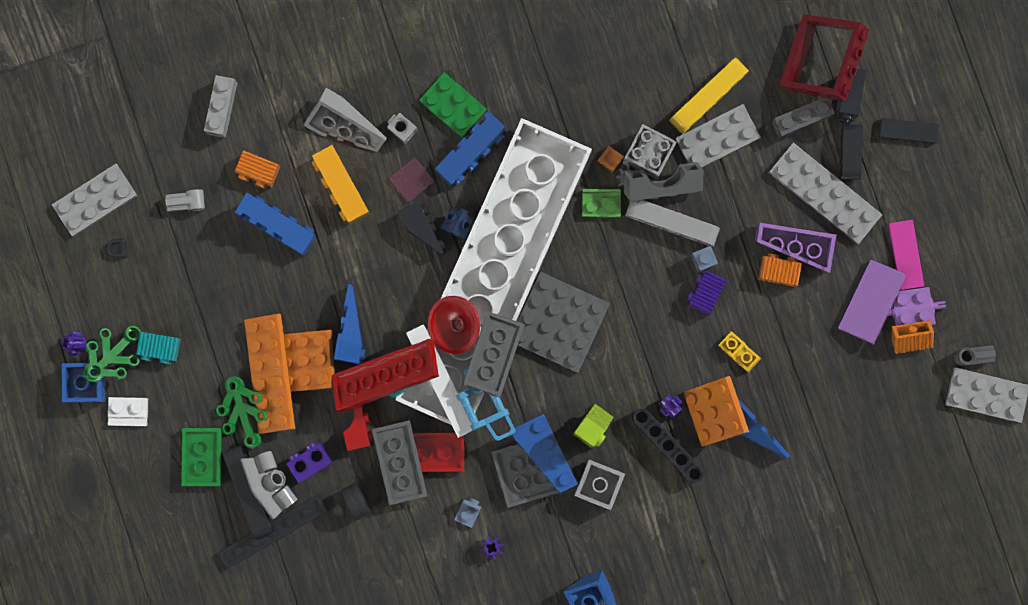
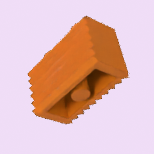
M243 151L235 173L238 174L239 179L246 182L251 179L256 181L255 185L266 189L267 186L272 188L280 166Z
M768 253L767 256L762 257L758 280L797 287L802 263H798V259L787 257L786 260L779 259V255Z
M930 320L892 326L891 341L896 354L933 348L934 330Z

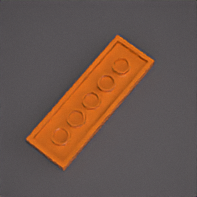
M281 314L246 319L244 322L253 392L262 394V401L255 404V408L268 413V419L265 422L257 421L258 434L295 429ZM255 394L254 400L257 401L258 397ZM260 413V419L262 420L264 416Z

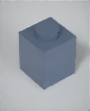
M711 246L694 252L691 255L698 273L718 264Z

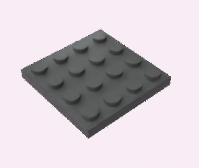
M540 272L517 321L524 324L517 346L579 373L610 303Z

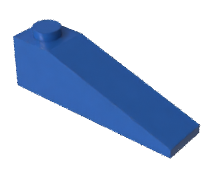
M348 284L344 303L345 315L343 314L341 318L342 334H338L334 359L340 362L360 365V361H364L366 350L363 349L354 286Z
M738 399L749 432L740 435L783 458H788L790 455L774 437L768 435V431L763 425L754 421L756 418L754 414Z
M603 570L584 576L564 590L570 605H617Z

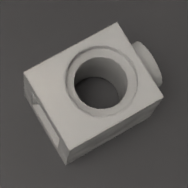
M401 113L397 116L393 115L387 122L389 124L387 126L388 130L405 145L418 131L417 127ZM399 123L406 125V129L403 132L396 130V126Z

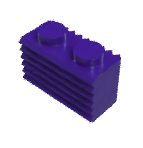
M705 271L704 274L700 273L695 282L698 284L696 291H691L687 299L690 302L688 306L709 316L727 280L709 271Z

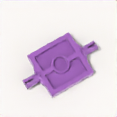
M929 287L899 291L888 316L893 317L896 325L930 320L932 326H935V310L946 309V305H944L945 301L933 302Z

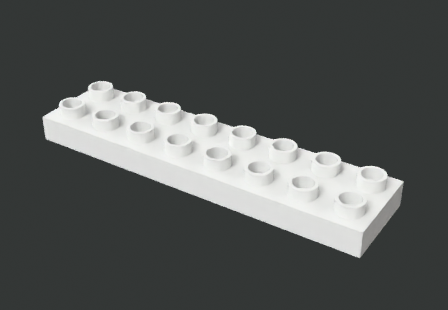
M522 118L441 297L454 295L461 296L470 301L478 312L480 331L487 311L517 321L592 151L589 147ZM476 343L468 351L460 354L445 353L435 345L457 393L469 390L467 386L462 384L465 378L464 371L469 367ZM430 380L412 386L396 397V401L451 425ZM484 392L468 398L474 413L478 409Z

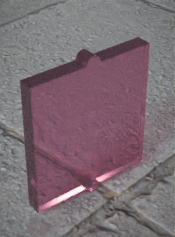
M415 157L389 177L397 188V192H400L408 202L434 183V180L426 172L427 169L423 168Z

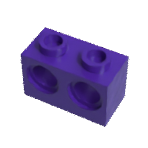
M313 442L305 447L306 452L301 455L298 452L289 458L290 462L287 463V466L298 483L304 482L333 463L321 443L316 445ZM315 451H320L322 454V459L319 462H315L312 459V454ZM299 461H303L306 465L303 472L296 470V464Z

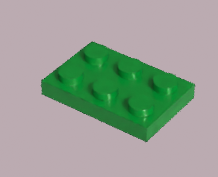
M445 72L419 100L421 104L461 138L468 133L487 111L481 103Z
M182 428V486H221L222 428Z

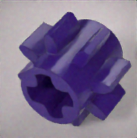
M68 332V336H64L62 340V347L64 350H68V355H80L81 351L85 350L86 339L81 337V332Z
M669 394L659 403L662 407L659 411L664 417L669 415L673 418L682 410L680 407L682 401L677 396L672 398Z
M488 536L487 543L481 541L485 547L480 552L485 551L487 553L486 559L489 555H493L495 560L496 553H503L499 550L503 543H497L498 537L495 540H491L490 536ZM493 542L496 544L495 548H497V551L489 553V548L486 546L487 544L491 545Z

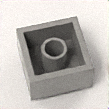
M588 460L574 496L611 510L625 474Z

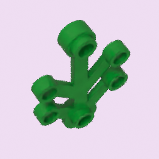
M129 326L124 332V338L111 351V331L107 328L101 329L98 337L102 344V359L97 363L96 351L98 350V344L95 341H89L85 347L89 354V365L84 369V377L90 382H98L102 377H114L116 380H123L127 375L124 368L120 367L116 370L104 368L108 364L128 365L130 368H135L139 364V358L136 355L129 357L117 355L130 342L134 343L139 339L140 329L136 326ZM102 332H105L108 337H103ZM129 333H132L134 335V338H131L129 336ZM89 345H93L95 350H91ZM130 359H134L136 364H132ZM90 371H94L96 376H92ZM118 371L123 373L122 377L117 374Z
M232 376L225 383L227 391L222 405H219L216 409L219 416H227L230 412L229 406L234 398L236 405L228 423L222 426V431L226 435L233 434L240 416L246 435L244 438L246 447L257 448L261 444V437L259 434L253 433L247 413L253 415L258 422H265L268 419V413L244 402L242 395L248 397L251 403L258 404L262 401V394L244 387L241 378ZM255 394L258 397L257 401L254 400ZM222 407L225 409L224 414L221 412ZM260 413L264 416L262 420L260 419ZM228 425L231 428L230 432L227 431ZM250 437L253 439L252 444L249 442Z

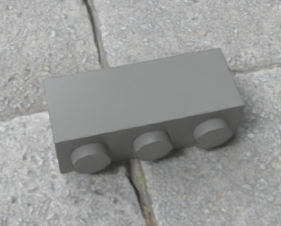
M218 75L215 77L204 132L207 135L226 138L237 88V82L233 78Z

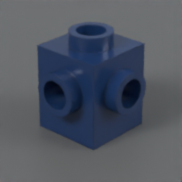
M450 208L441 229L452 236L465 240L475 220L468 216V211L459 208V210Z

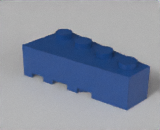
M489 111L484 115L486 120L483 123H477L472 128L471 135L464 137L457 145L458 149L456 151L453 149L435 168L436 172L452 187L455 184L458 186L465 179L464 175L467 171L472 172L478 166L477 161L481 157L486 158L492 151L490 148L495 143L498 145L505 138V126Z
M246 193L235 211L240 218L305 256L316 238L313 234V229L306 225L301 227L297 224L298 220L290 215L285 217L281 214L280 209L273 205L269 207L265 204V200L257 195L253 197Z
M544 414L515 428V433L511 436L558 493L578 485Z

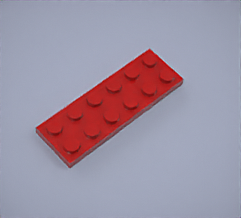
M424 340L333 374L332 381L336 411L341 413L439 377L434 340Z

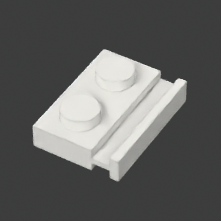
M109 397V426L148 425V398Z

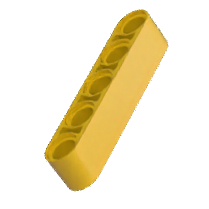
M734 58L669 121L683 135L731 90L749 70L737 58Z

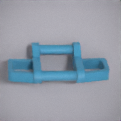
M468 369L464 371V377L466 376ZM468 387L469 390L456 395L457 400L461 402L471 422L470 427L472 431L486 426L496 441H500L515 433V428L508 416L510 413L508 409L504 408L500 398L490 395L498 413L478 421L468 398L481 391ZM505 417L511 430L506 434L497 436L490 424Z

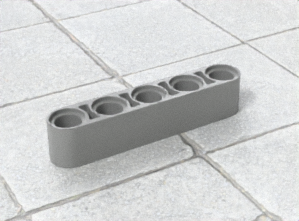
M644 200L639 202L630 201L626 216L631 219L714 247L720 230L719 227Z

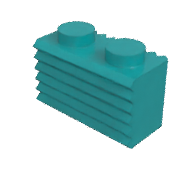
M140 332L136 355L141 356V360L152 361V358L160 359L159 363L171 365V361L177 362L181 339Z

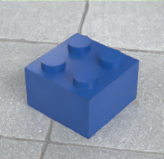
M62 363V402H105V377H102L98 382H90L84 377V369L89 363ZM90 371L92 376H96L94 371Z

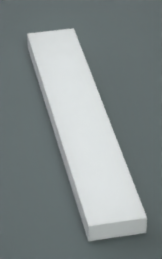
M424 324L406 333L412 345L431 339ZM435 348L439 377L430 380L459 438L472 431L470 427L471 422L461 402L456 398L458 393Z

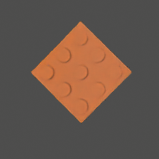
M332 330L283 334L290 391L333 388Z
M730 376L683 392L702 447L749 432Z

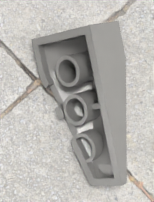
M328 88L324 90L304 123V126L319 135L337 137V140L342 142L347 140L353 142L355 146L378 152L386 140V137L343 97Z

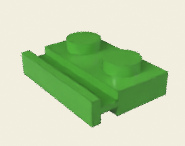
M582 189V217L620 218L621 189Z

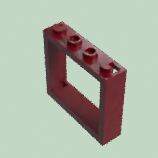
M803 14L779 86L788 92L846 101L851 90L853 78L857 72L859 60L863 55V48L868 39L867 36L870 29L861 22ZM817 26L853 31L834 89L798 83Z

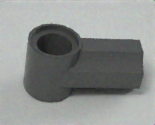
M993 345L963 348L955 353L954 360L960 366L995 362L996 353ZM963 352H966L969 356L967 362L962 359Z

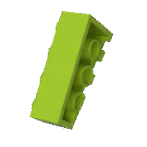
M594 404L573 435L590 448L598 447L606 437L603 434L612 421L613 416Z

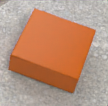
M608 146L597 162L613 173L624 156Z

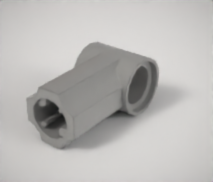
M189 190L186 193L166 195L165 201L168 212L181 210L200 211L205 209L203 190Z

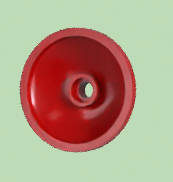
M453 295L443 297L434 304L428 317V331L431 339L434 340V344L441 351L448 354L464 353L474 346L480 333V319L477 310L470 301L461 296Z

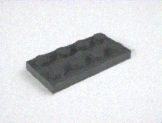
M487 311L462 385L500 398L524 324Z
M410 420L372 429L389 505L428 496Z

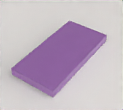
M870 260L838 329L874 344L907 275Z

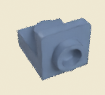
M470 497L468 500L463 499L455 521L472 528L481 509V506L478 505L479 501Z

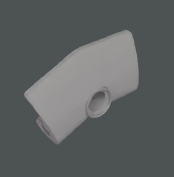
M272 451L261 453L254 458L241 459L252 493L272 519L297 500L289 487L284 485L286 480L284 474L276 470L277 465Z

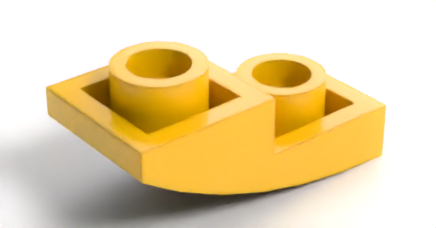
M732 331L718 345L747 373L761 360Z

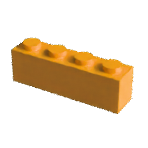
M333 145L312 155L314 161L311 163L316 172L321 171L323 175L321 181L326 189L329 187L333 193L329 196L334 205L339 204L341 208L339 214L342 220L352 224L369 215L368 209Z

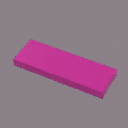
M913 220L889 223L896 270L907 275L900 290L924 287Z

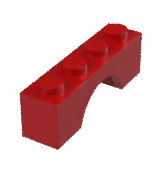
M362 405L354 408L355 416L353 423L343 432L347 451L369 447L371 442L374 441L372 430L368 431L366 424L370 422L368 412L363 411Z

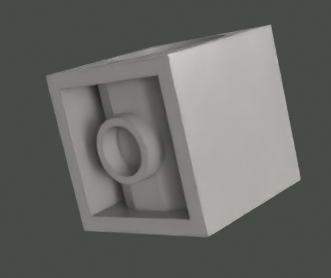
M642 124L624 158L623 164L634 170H643L647 177L657 181L677 142Z

